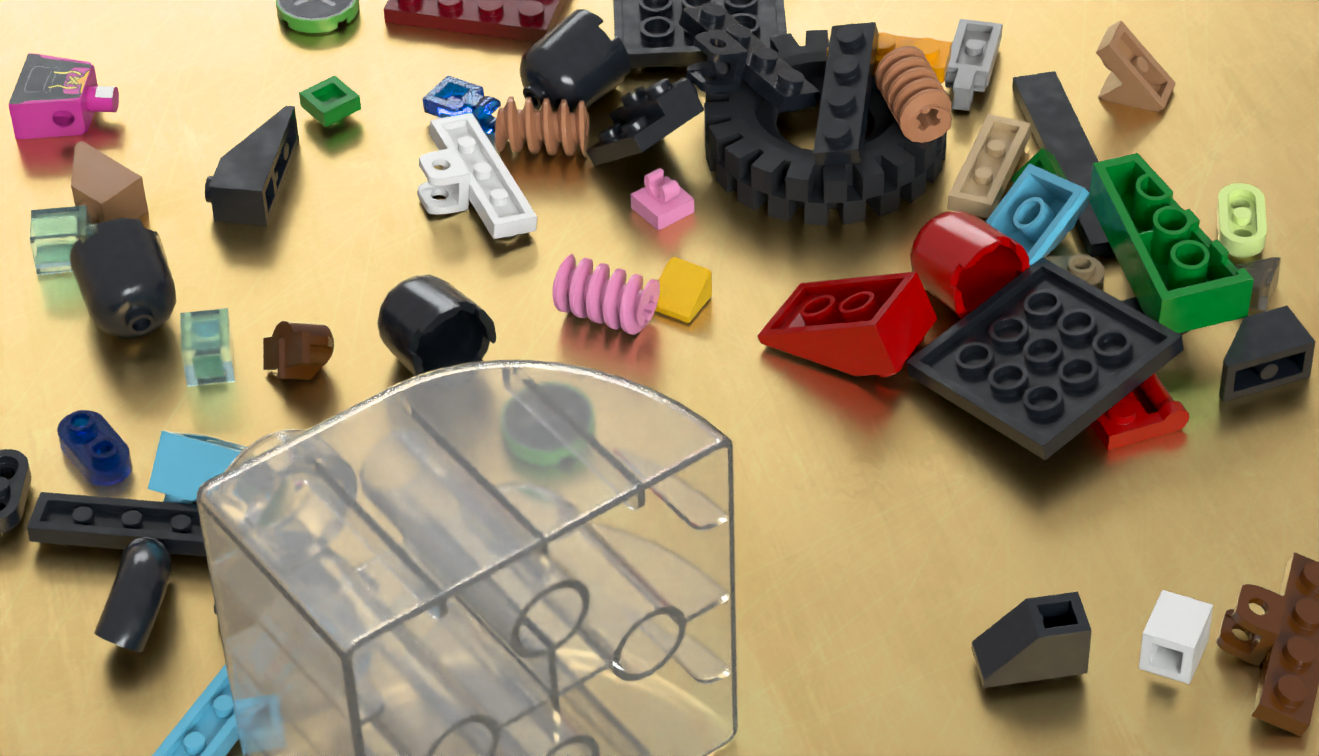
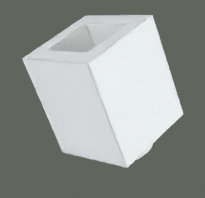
M1162 590L1142 634L1139 669L1190 684L1209 641L1213 604Z

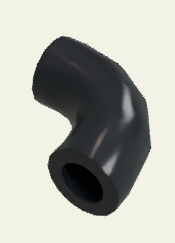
M143 537L127 544L121 553L117 575L94 631L95 635L136 652L144 651L164 599L171 574V556L163 543L154 538Z

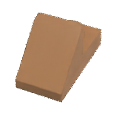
M1122 20L1109 26L1095 53L1101 58L1104 66L1112 72L1108 75L1098 97L1105 101L1154 112L1164 109L1176 83Z

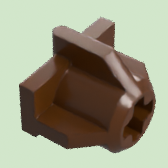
M279 322L272 336L263 338V370L278 369V379L311 380L332 357L334 337L330 329L325 324Z

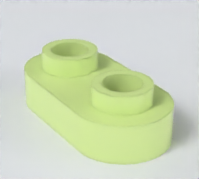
M1245 183L1227 185L1220 190L1218 195V240L1229 251L1230 255L1237 258H1247L1259 254L1265 247L1267 233L1265 197L1258 188Z

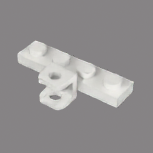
M467 113L430 120V136L439 150L426 153L419 158V168L423 171L428 182L418 186L417 196L429 214L435 215L468 210L470 200L493 239L513 237L518 234L536 231L537 215L474 115ZM442 165V166H443V170H438V169H435L434 167H435V166ZM436 195L445 196L446 199L437 200L432 197Z

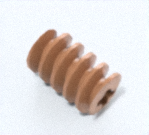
M903 46L886 54L879 62L875 71V83L904 136L912 142L919 143L933 141L943 136L951 128L952 117L950 112L952 102L947 93H945L941 82H939L923 51L915 46Z
M509 96L504 108H499L497 112L495 128L497 152L503 151L509 140L512 151L519 153L527 141L531 154L539 153L544 142L549 155H555L562 143L566 156H573L580 144L582 154L586 157V150L589 145L590 118L585 102L580 100L575 112H570L567 100L562 99L558 110L552 111L549 98H544L540 109L535 110L532 98L526 97L522 109H517L514 96Z

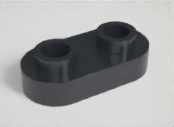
M13 449L0 450V533L11 530L20 522L32 479L27 457L22 452Z

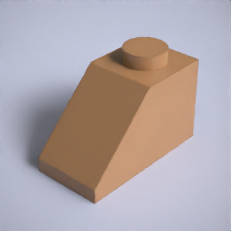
M83 141L75 144L71 189L75 204L73 208L74 214L81 225L98 232L96 225L118 218L138 219L148 212L142 176Z

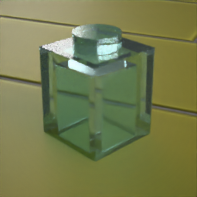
M87 205L31 210L30 245L37 275L72 272L69 256L74 243L81 239L83 244L87 238L98 233L96 228L98 223L90 224Z
M228 308L180 313L181 354L187 386L235 382L234 343Z

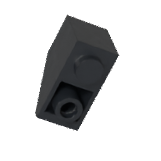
M1078 591L1027 598L972 641L971 649L983 688L1088 673L1092 630Z

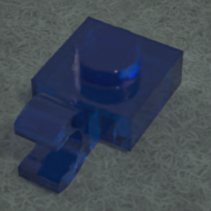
M447 75L422 98L425 113L440 118L472 113L485 133L493 134L495 132L496 117L492 114L501 106V101L492 96H484L483 86Z

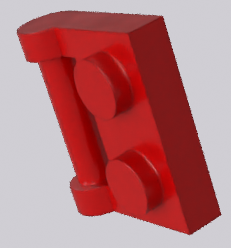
M1155 373L1140 384V387L1158 412L1147 414L1134 393L1130 392L1091 424L1108 451L1176 432L1188 423L1190 418L1188 411L1180 401L1172 399Z

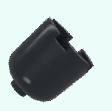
M576 9L531 46L522 56L519 74L524 88L523 95L525 99L526 97L532 98L534 109H540L544 98H549L552 111L558 110L562 99L567 100L570 112H575L580 100H584L587 109L623 83L625 75L631 71L629 55L618 36L611 40L599 27L604 22L601 17L586 9Z
M118 218L96 225L98 233L87 238L83 244L81 239H78L74 243L69 256L74 278L90 317L103 332L119 338H137L148 335L159 329L170 318L177 302L175 283L161 238L157 231L143 227L142 221L139 219Z
M430 274L412 276L395 285L387 293L380 306L377 325L381 340L423 386L427 388L431 386H444L449 391L455 390L470 383L486 367L487 364L482 359L488 351L489 343L494 344L497 338L494 322L484 309L449 282Z

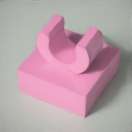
M661 168L645 175V187L630 194L631 208L658 231L695 212L694 198L683 190L676 180L672 181L668 176L664 177V171Z

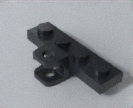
M704 3L699 7L682 9L679 25L695 38L693 46L698 47L708 56L706 62L692 64L688 66L686 78L705 93L738 91L742 79L780 113L816 107L820 91L808 82L801 72L794 70L782 60L775 50L767 47L755 37L749 28L742 26L729 15L723 6L715 3Z

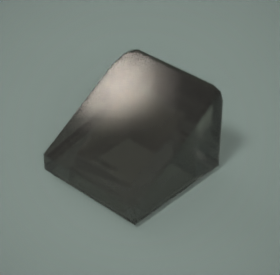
M1271 257L1235 265L1238 269L1244 267L1254 278L1250 308L1267 311L1278 283L1280 257Z

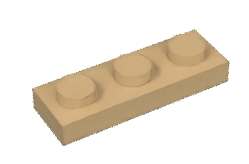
M991 114L987 115L948 194V210H962L974 216L989 218L998 206L1030 138L1031 123Z

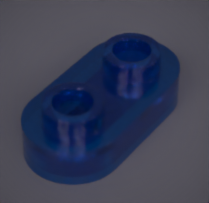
M78 410L65 416L60 421L57 432L61 449L87 481L94 485L110 486L123 481L129 476L132 471L129 447L101 414L90 410Z

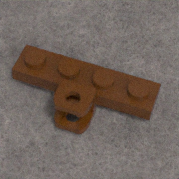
M1294 552L1286 564L1280 594L1252 584H1245L1241 587L1237 594L1235 608L1227 610L1222 617L1216 643L1228 654L1258 667L1264 659L1251 716L1302 737L1311 722L1319 684V562ZM1254 603L1261 606L1264 610L1261 615L1254 613L1250 609L1249 604ZM1239 629L1248 636V640L1238 639L1232 630Z

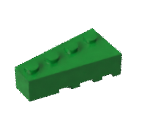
M1138 153L1093 163L1089 203L1146 316L1176 333L1248 316L1254 278L1244 267L1238 269L1228 259L1229 251L1218 239L1212 241L1199 227L1200 220L1190 209L1184 210L1173 199L1171 188Z

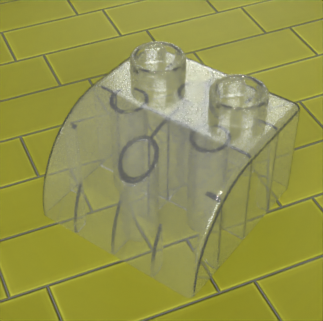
M492 360L440 368L391 386L307 430L283 429L262 436L242 450L225 472L207 480L198 489L196 502L242 756H707L729 743L737 733L733 444L730 438L705 418L652 388L621 376L560 362Z

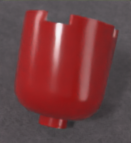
M962 210L943 212L931 218L918 232L910 253L912 272L917 271L924 289L960 319L1030 267L1029 256L1021 244L979 217Z

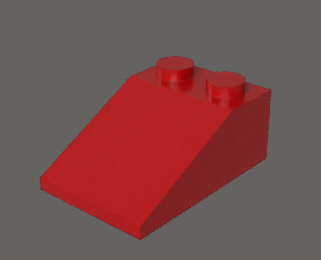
M917 271L800 283L757 337L761 344L854 376L877 375L879 377H888L896 374L903 368L904 362L924 340V336L936 322L937 317Z

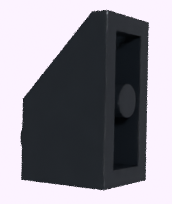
M1288 305L1244 317L1223 360L1219 397L1223 402L1310 377L1316 341Z

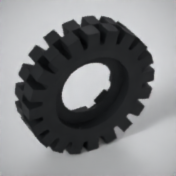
M807 30L805 46H799L791 33L770 38V48L775 50L778 56L794 70L801 72L805 79L820 91L818 101H821L827 62V48L829 47L828 30ZM875 75L873 76L869 111L873 116L875 125L872 133L865 140L862 163L817 166L813 155L814 150L800 148L788 142L777 128V118L780 112L742 79L738 91L706 93L704 129L706 160L710 172L716 171V182L727 193L737 190V201L750 209L756 210L768 201L769 217L789 222L797 208L802 207L804 208V224L827 225L829 209L838 210L843 225L864 222L866 204L879 217L898 211L900 197L912 203L926 192V182L934 183L942 171V160H945L947 132L933 141L924 143L912 142L906 138L875 83Z

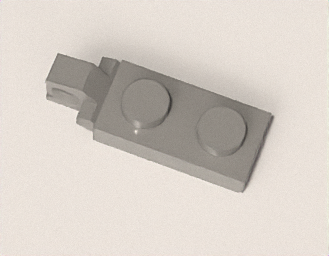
M968 19L959 20L945 77V87L953 88L952 109L969 111L974 91L984 92L986 86L989 85L1002 38L1003 24Z

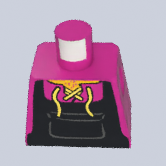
M28 53L8 103L15 139L76 136L87 133L94 112H117L119 106L117 86H98L95 67L88 61Z

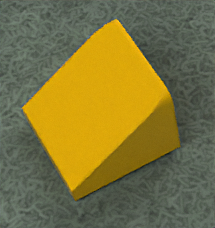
M671 257L659 278L660 295L655 311L690 323L712 296L711 271L708 268L686 260Z

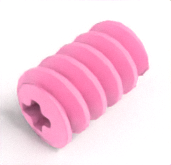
M570 254L561 263L553 283L552 297L557 310L565 313L572 312L574 316L579 318L588 317L594 323L602 324L605 322L608 327L613 329L622 328L628 334L635 335L641 332L652 319L660 295L659 281L651 279L643 290L644 280L642 275H632L626 284L627 274L624 269L617 268L610 277L608 264L600 263L593 272L594 264L592 259L584 257L576 267L574 255Z

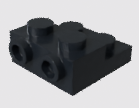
M666 78L656 82L647 89L644 86H640L620 98L623 105L609 114L614 124L598 133L597 136L600 141L587 149L586 152L593 165L596 166L645 151L705 110L698 98L696 87L686 78H681L672 84Z

